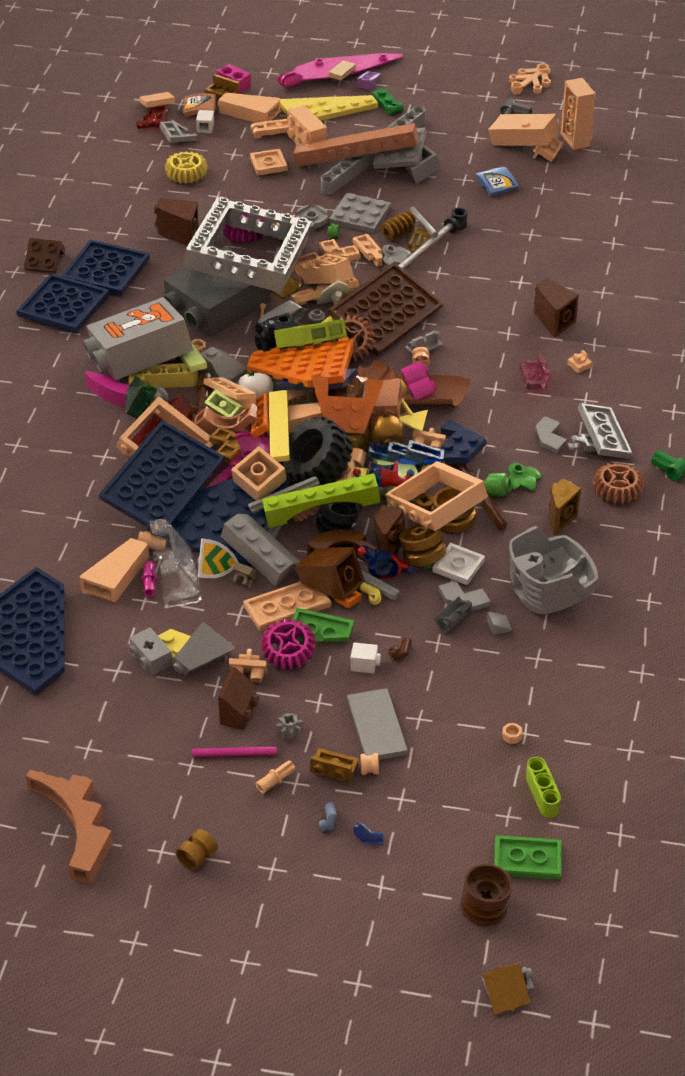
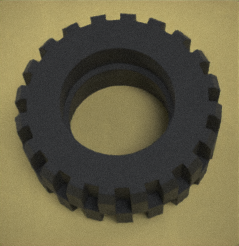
M313 417L310 420L303 421L301 425H297L294 428L295 430L289 434L290 460L281 462V465L285 468L286 475L296 483L311 477H317L320 485L334 483L336 479H340L343 471L347 470V464L352 458L350 454L353 453L352 441L347 432L326 417ZM320 449V451L318 452V454L313 458V456L315 455V453Z

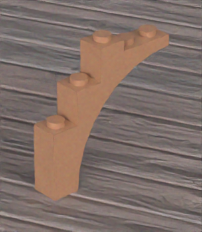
M29 770L26 775L28 790L41 794L55 802L68 815L74 825L77 840L75 852L69 864L71 879L92 885L113 845L112 831L105 827H99L104 819L102 805L90 801L94 795L93 780L74 774L70 780H65L62 777H54L43 772Z

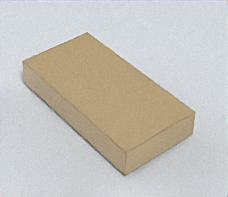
M342 61L329 71V77L342 80L356 69V64Z

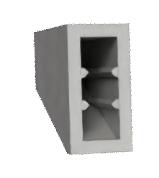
M202 622L170 663L175 671L188 675L227 656L234 649V646L206 623Z

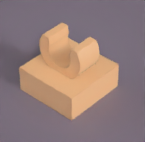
M582 350L580 354L575 353L573 357L569 358L567 365L577 373H581L592 368V361L588 359V354Z

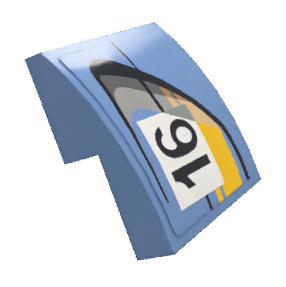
M505 167L476 174L481 187H485L489 197L517 190L519 187L513 175Z

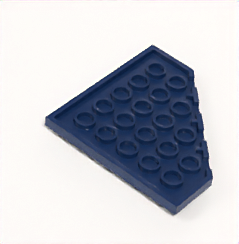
M286 476V481L271 494L290 487L292 479ZM232 478L199 491L162 538L166 539L165 544L198 553H200L201 538L217 541L226 546L235 555L239 563L252 566L221 537L224 523L236 514H248L266 531L269 527L265 510L251 513L248 504L256 500L239 487ZM147 528L146 531L151 532L157 536H160L159 534Z
M38 567L32 569L0 594V672L34 695H37L65 672L64 584Z

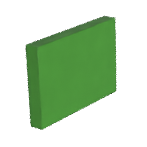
M495 835L494 865L504 869L510 877L561 880L562 840Z

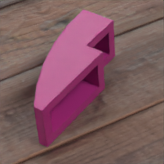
M91 371L85 372L86 386L92 392L111 403L129 408L134 400L132 385L119 383V379L115 380L109 375Z

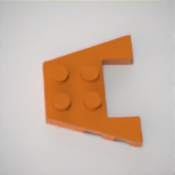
M312 376L311 380L322 417L331 419L347 434H364L383 385V380L367 379L365 398L328 396L329 377Z

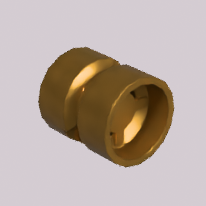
M197 829L188 841H185L177 848L176 856L184 867L191 871H196L205 862L206 858L211 857L217 851L218 846L208 832Z

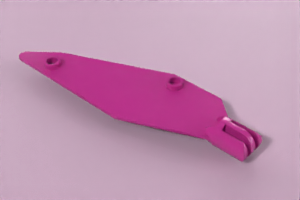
M378 53L318 58L315 61L296 66L293 71L278 76L277 81L283 87L289 88L299 85L305 80L330 78L329 71L342 61L356 64V69L347 75L349 76L400 59L403 55Z

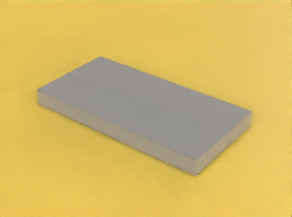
M580 403L578 406L579 413L598 455L631 459L633 453L612 408Z
M388 689L347 695V701L363 754L371 756L373 753H378V760L407 755V747Z

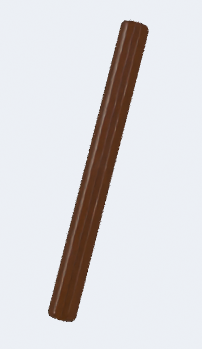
M454 464L457 470L475 477L467 464ZM488 495L480 503L497 528L500 530L505 529L507 521Z

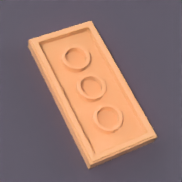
M297 582L243 601V606L260 632L269 629L270 624L276 626L277 620L280 623L284 622L285 618L288 622L291 621L296 608L317 612L331 607V600L327 594Z

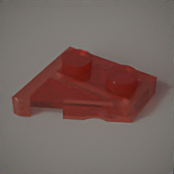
M168 105L151 107L149 112L143 115V120L136 122L137 129L160 128V122H167Z

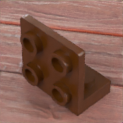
M29 238L24 269L56 273L60 254H65L66 248L61 241Z

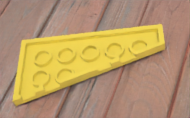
M372 95L280 99V107L287 116L289 109L305 105L320 121L378 108V102Z

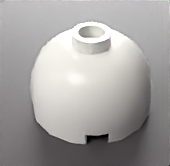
M254 373V376L246 374L238 381V385L255 392L256 399L265 393L269 394V392L274 391V382L266 374Z

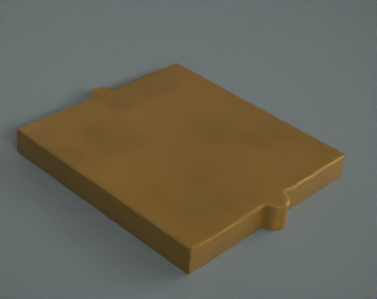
M519 962L505 967L499 966L498 969L483 974L494 1015L507 1010L514 1011L516 1007L531 1003Z

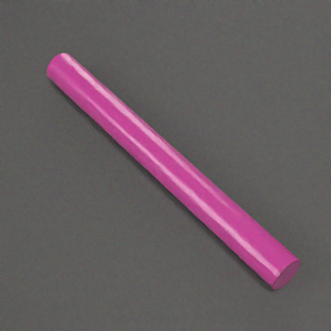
M276 747L192 749L191 755L192 757L277 755Z

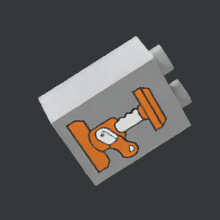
M164 297L87 325L90 338L83 340L85 351L90 360L94 359L99 372L107 370L115 380L194 351L185 319Z

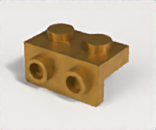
M215 74L213 76V84L205 88V93L215 94L217 99L221 98L225 93L239 94V82Z
M318 748L316 755L310 758L311 773L351 783L359 765V758Z

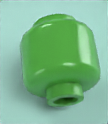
M491 473L484 480L487 494L490 497H505L512 490V480L505 473Z

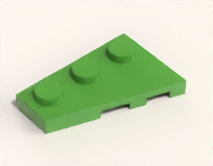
M296 608L293 617L296 623L301 620L303 625L307 624L309 626V630L313 631L316 643L349 641L354 628V620ZM298 636L297 641L300 644H304L303 639Z

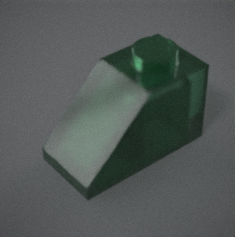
M135 376L126 392L125 413L138 419L148 408L158 389L151 383Z

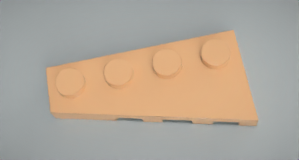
M356 278L349 279V282L346 283L350 292L359 287V282ZM321 284L316 287V290L309 288L291 294V299L298 305L307 304L309 300L317 301L319 295L330 285Z

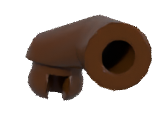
M403 638L400 648L396 646L390 647L388 650L390 658L392 660H399L408 656L412 643L411 639Z

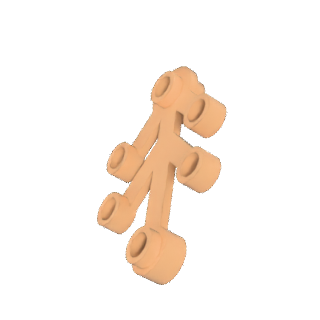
M542 63L538 64L536 69L521 68L518 70V75H510L509 82L512 83V93L515 95L521 94L523 88L531 82L534 85L533 92L536 94L542 92V87H550L551 80L548 78L550 73L549 66ZM540 76L542 77V86L540 85L538 80V77Z

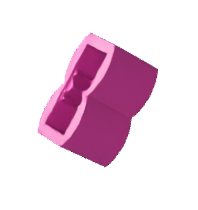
M421 361L401 369V375L413 400L431 398L435 396L434 390H437L434 381H430L427 376L429 371L426 364L422 365Z

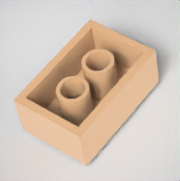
M305 105L288 110L287 121L289 129L287 133L296 145L327 139V127Z

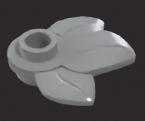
M385 245L382 248L383 262L387 265L393 262L400 264L411 255L410 251L402 247Z

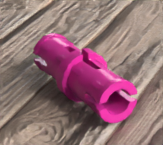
M146 561L143 564V575L141 577L144 585L143 594L146 597H154V594H156L155 584L157 582L155 563Z

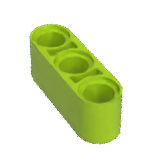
M532 757L527 762L526 781L540 813L544 817L554 818L559 814L561 795L545 760L540 757Z

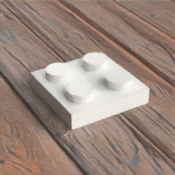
M450 543L446 548V555L433 565V572L468 585L484 563L485 556Z

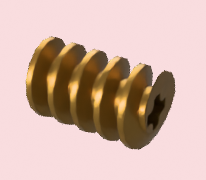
M405 211L381 223V231L389 241H393L395 238L414 229L415 216L412 212Z

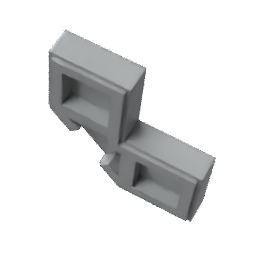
M546 416L535 426V432L539 437L542 448L558 454L566 445L567 439L554 434L560 428V422Z
M457 581L438 586V591L446 604H450L460 596L462 601H471L470 611L490 606L491 601L482 588L464 594Z

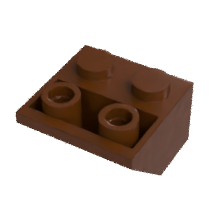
M382 505L374 516L377 547L382 555L389 551L396 556L401 547L399 535L405 529L403 510Z

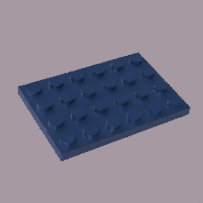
M161 420L100 492L99 499L163 537L222 464L225 456Z

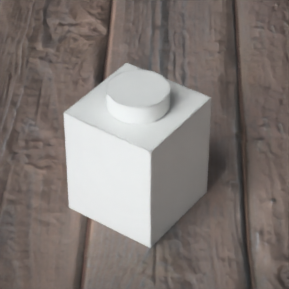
M198 111L196 119L197 133L212 134L214 111Z
M353 642L350 671L375 674L376 666H380L381 661L378 645Z

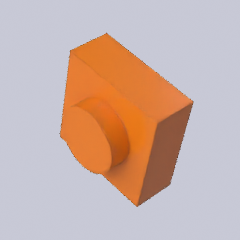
M354 591L345 601L334 598V601L349 609L361 601L362 594Z

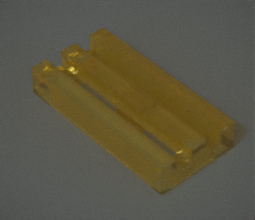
M416 225L409 242V249L417 250L421 247L419 244L423 234L426 235L422 245L429 240L431 234L423 226L422 229H419V226Z

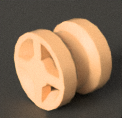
M417 347L413 350L412 364L421 361L422 365L426 364L428 366L430 364L429 350L427 348Z
M373 753L371 756L360 754L362 776L368 773L379 775L378 753Z

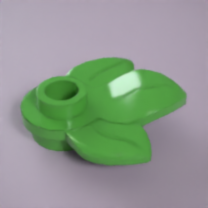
M512 463L508 468L513 490L522 486L530 491H535L536 480L542 478L539 471L532 467H524L520 463Z

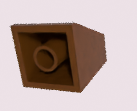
M159 198L158 203L155 204L154 214H157L155 227L158 228V234L188 246L199 228L198 202Z
M548 278L539 282L535 287L534 313L551 335L556 337L576 322L579 294Z
M354 547L316 548L295 566L301 584L341 601H345L365 582Z

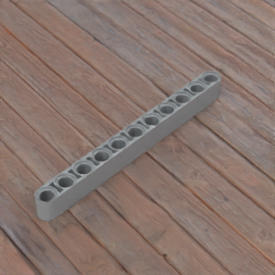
M413 107L386 128L412 123L416 124V128L422 127L425 124V107ZM376 153L342 160L321 176V193L323 195L334 194L372 165Z

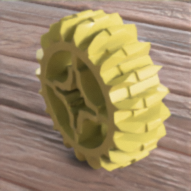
M187 151L185 153L180 152L179 154L174 153V156L171 155L167 159L165 165L167 177L173 180L174 183L179 182L180 184L198 182V180H202L206 176V160L198 153H188Z

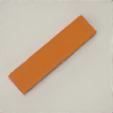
M268 393L256 399V406L258 407L257 419L251 424V435L254 439L270 430Z

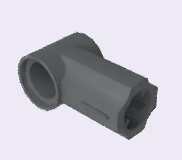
M511 98L500 109L501 114H532L533 111L532 107L519 104L515 99Z

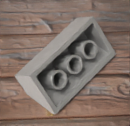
M236 514L224 523L221 537L274 586H277L294 573L295 566L301 562L248 514Z

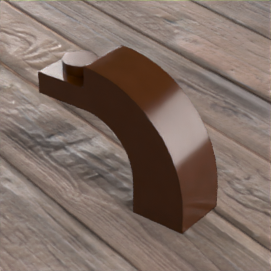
M345 529L327 531L316 536L307 544V556L316 548L354 547L357 558L371 566L377 562V548L366 542L365 534ZM360 547H363L366 550V553L363 556L358 554V549Z

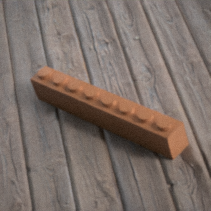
M412 123L296 145L293 155L297 167L417 146L419 135L416 124Z

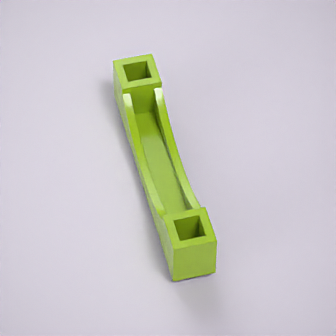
M374 473L262 499L269 528L287 524V520L296 514L322 504L354 502L362 504L363 507L381 503Z

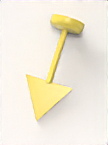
M401 380L403 391L402 406L408 415L401 416L399 419L404 425L422 432L428 410L416 413L410 410L403 399L407 393V386Z

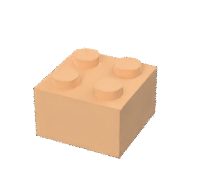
M259 446L231 469L233 481L255 500L270 495L286 481L285 468Z

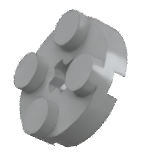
M310 205L299 208L296 212V218L302 217L312 221L310 231H315L316 228H320L328 223L327 210L321 206L315 205V208H310Z

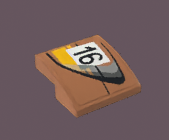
M200 93L186 96L183 108L185 118L198 114L199 110L214 111L215 113L216 95Z

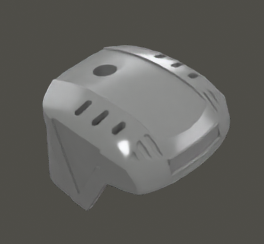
M533 526L510 541L511 586L528 610L537 614L557 612L583 601L594 592L598 583L596 566L585 549L572 538L566 535L547 538L537 526Z

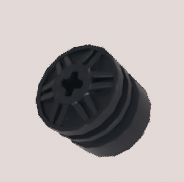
M354 502L322 504L316 518L317 529L321 533L340 529L354 531L362 510V504Z

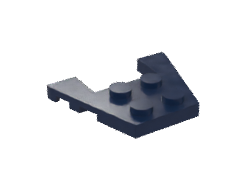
M448 420L440 429L441 434L451 437L437 451L420 448L411 458L413 463H419V460H427L428 463L445 460V463L468 464L487 445L485 437L452 420Z

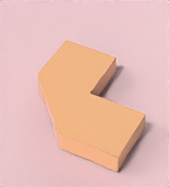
M334 239L319 242V248L323 255L327 253L349 258V261L361 259V254L355 245L339 248Z

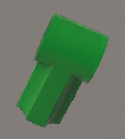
M661 450L655 452L651 463L666 471L667 476L671 480L677 481L685 475L684 458L677 460Z

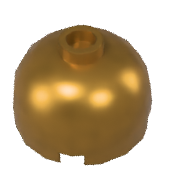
M382 415L373 419L368 425V436L371 444L377 449L389 450L397 448L404 438L402 421L393 415L385 418Z

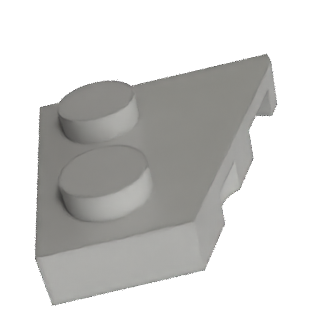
M160 122V129L169 143L197 141V134H189L188 129L177 122Z

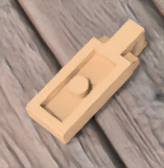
M368 234L353 238V244L368 261H373L376 267L383 265L382 249Z

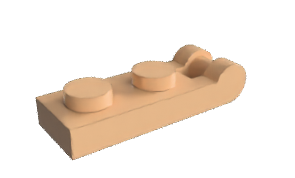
M287 119L258 122L251 125V131L256 139L264 135L287 133L289 129Z

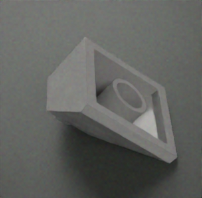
M213 346L200 353L207 362V368L200 371L210 373L213 378L224 377L233 381L247 373V366L228 353Z

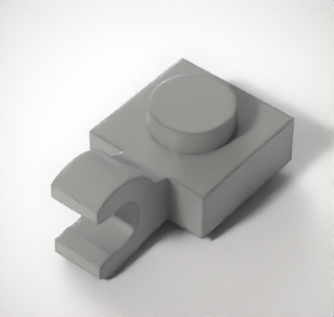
M580 434L579 437L574 435L571 437L574 443L567 444L572 451L583 447L584 451L597 452L589 434Z

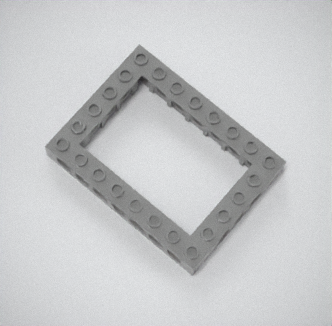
M223 197L217 198L186 248L183 268L282 293L308 241L312 221L302 217H292L286 213H276V211L270 209H260V207L255 205H245L239 201H229ZM274 222H278L280 226L275 225ZM226 223L234 228L237 227L284 240L273 263H269L264 259H253L248 255H238L232 251L218 250V248L214 247V243L217 242L222 229H225Z

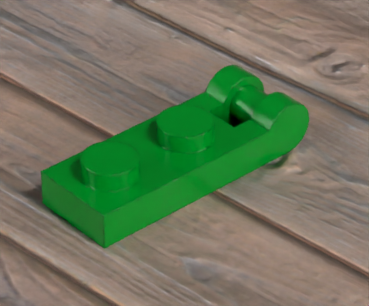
M385 88L372 91V96L388 115L404 111L403 104L398 103Z

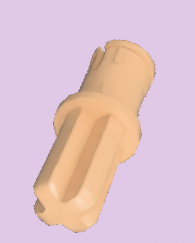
M287 761L276 770L271 769L269 774L255 783L257 789L264 794L276 784L280 785L282 779L295 770L294 764L291 761Z

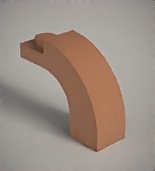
M251 403L240 414L225 417L218 415L206 406L195 416L194 424L210 436L218 427L235 432V434L250 431L251 424L257 419L258 407Z

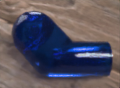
M357 822L354 825V834L363 843H383V831L372 832L363 822Z

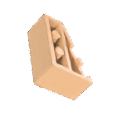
M327 253L299 265L305 284H333L336 281L346 284L349 282V279L354 278L349 258Z

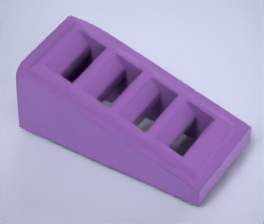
M366 71L358 77L357 88L371 91L381 77V74Z

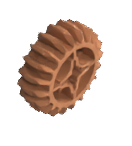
M347 315L346 321L344 320L346 335L348 339H351L350 333L355 343V350L352 352L351 359L353 358L357 362L358 356L364 359L362 354L369 355L367 349H373L370 344L375 343V340L372 339L375 333L371 332L373 327L368 326L369 322L367 320L364 321L363 317L358 319L354 315L351 320V317ZM357 326L362 329L351 331L349 327ZM365 335L363 344L359 346V341ZM339 338L332 339L331 342L338 341Z
M614 462L611 465L607 463L606 466H601V469L597 470L593 479V488L596 495L600 496L601 500L606 499L607 503L613 502L614 505L616 503L623 505L626 502L630 504L631 501H636L637 498H640L644 488V480L641 472L636 471V467L631 468L630 464L623 465V463L617 464Z

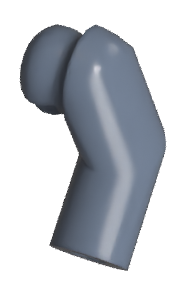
M332 802L325 805L326 820L319 821V828L322 832H330L334 828L337 812L335 804Z

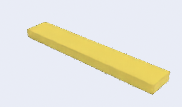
M287 390L269 392L270 456L277 462L289 461Z

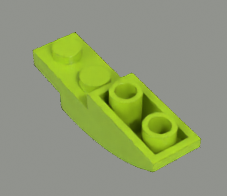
M344 319L274 330L277 348L347 337Z

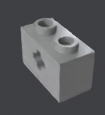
M151 627L129 637V651L134 658L136 657L140 661L144 670L147 669L151 675L172 666L170 663L172 651Z

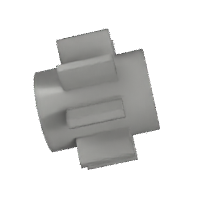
M286 713L282 718H278V724H276L277 732H282V738L293 739L297 735H301L302 720H297V715Z

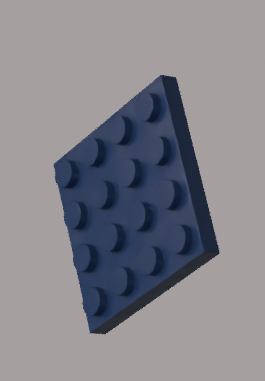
M90 239L61 276L109 290V293L122 296L148 262L150 254Z
M50 273L16 310L17 316L77 333L109 296V290Z

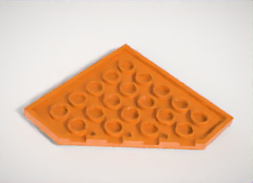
M343 337L338 339V341L331 342L329 340L319 344H304V346L273 348L266 352L258 350L251 354L247 370L249 373L257 371L268 376L273 375V379L281 381L288 379V382L293 384H300L302 382L305 387H314L311 380L312 376L329 377L328 384L344 382L354 348L353 338Z

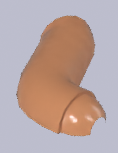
M373 360L369 367L364 368L361 364L358 367L359 377L376 380L401 379L404 381L402 375L395 374L390 366L378 360ZM427 375L429 380H433L437 390H434L435 396L428 399L413 400L407 387V393L403 398L407 405L457 406L465 397L470 379L452 375Z

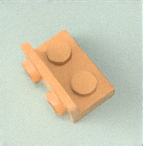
M554 136L547 146H535L533 149L535 153L532 158L535 159L540 154L543 158L552 162L563 142Z

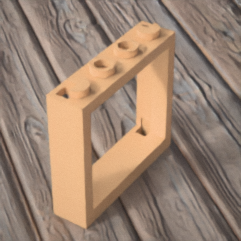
M160 397L122 434L116 445L122 451V454L131 457L139 446L129 438L154 412L170 425L211 449L215 446L214 443L209 441V434Z
M438 461L385 494L388 507L403 510L404 517L434 531L440 529L488 497L483 480ZM439 482L461 491L460 494L432 512L409 502Z

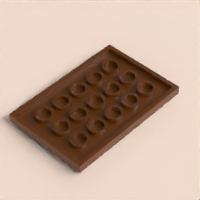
M393 262L329 308L327 314L334 320L343 318L346 321L347 315L351 317V320L354 315L358 319L363 317L364 321L367 320L369 322L368 326L373 327L371 332L375 333V336L372 337L375 343L370 344L373 347L371 351L378 356L442 308L444 303ZM357 326L349 327L351 331L362 329ZM365 335L360 340V342H364Z

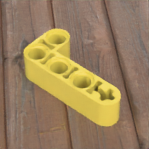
M184 363L157 364L129 375L128 382L129 385L133 386L134 400H141L146 395V388H156L158 386L162 388L194 387L198 384L199 379L198 371L190 372Z

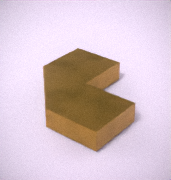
M218 427L209 437L211 443L221 446L216 452L225 456L224 462L231 464L241 454L235 432Z

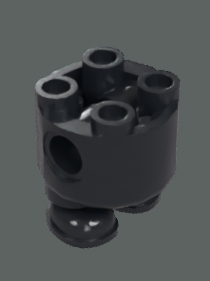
M289 312L268 318L262 323H257L255 325V332L257 333L255 335V344L257 349L266 352L269 350V346L271 349L277 348L274 330L300 326V323L295 321Z

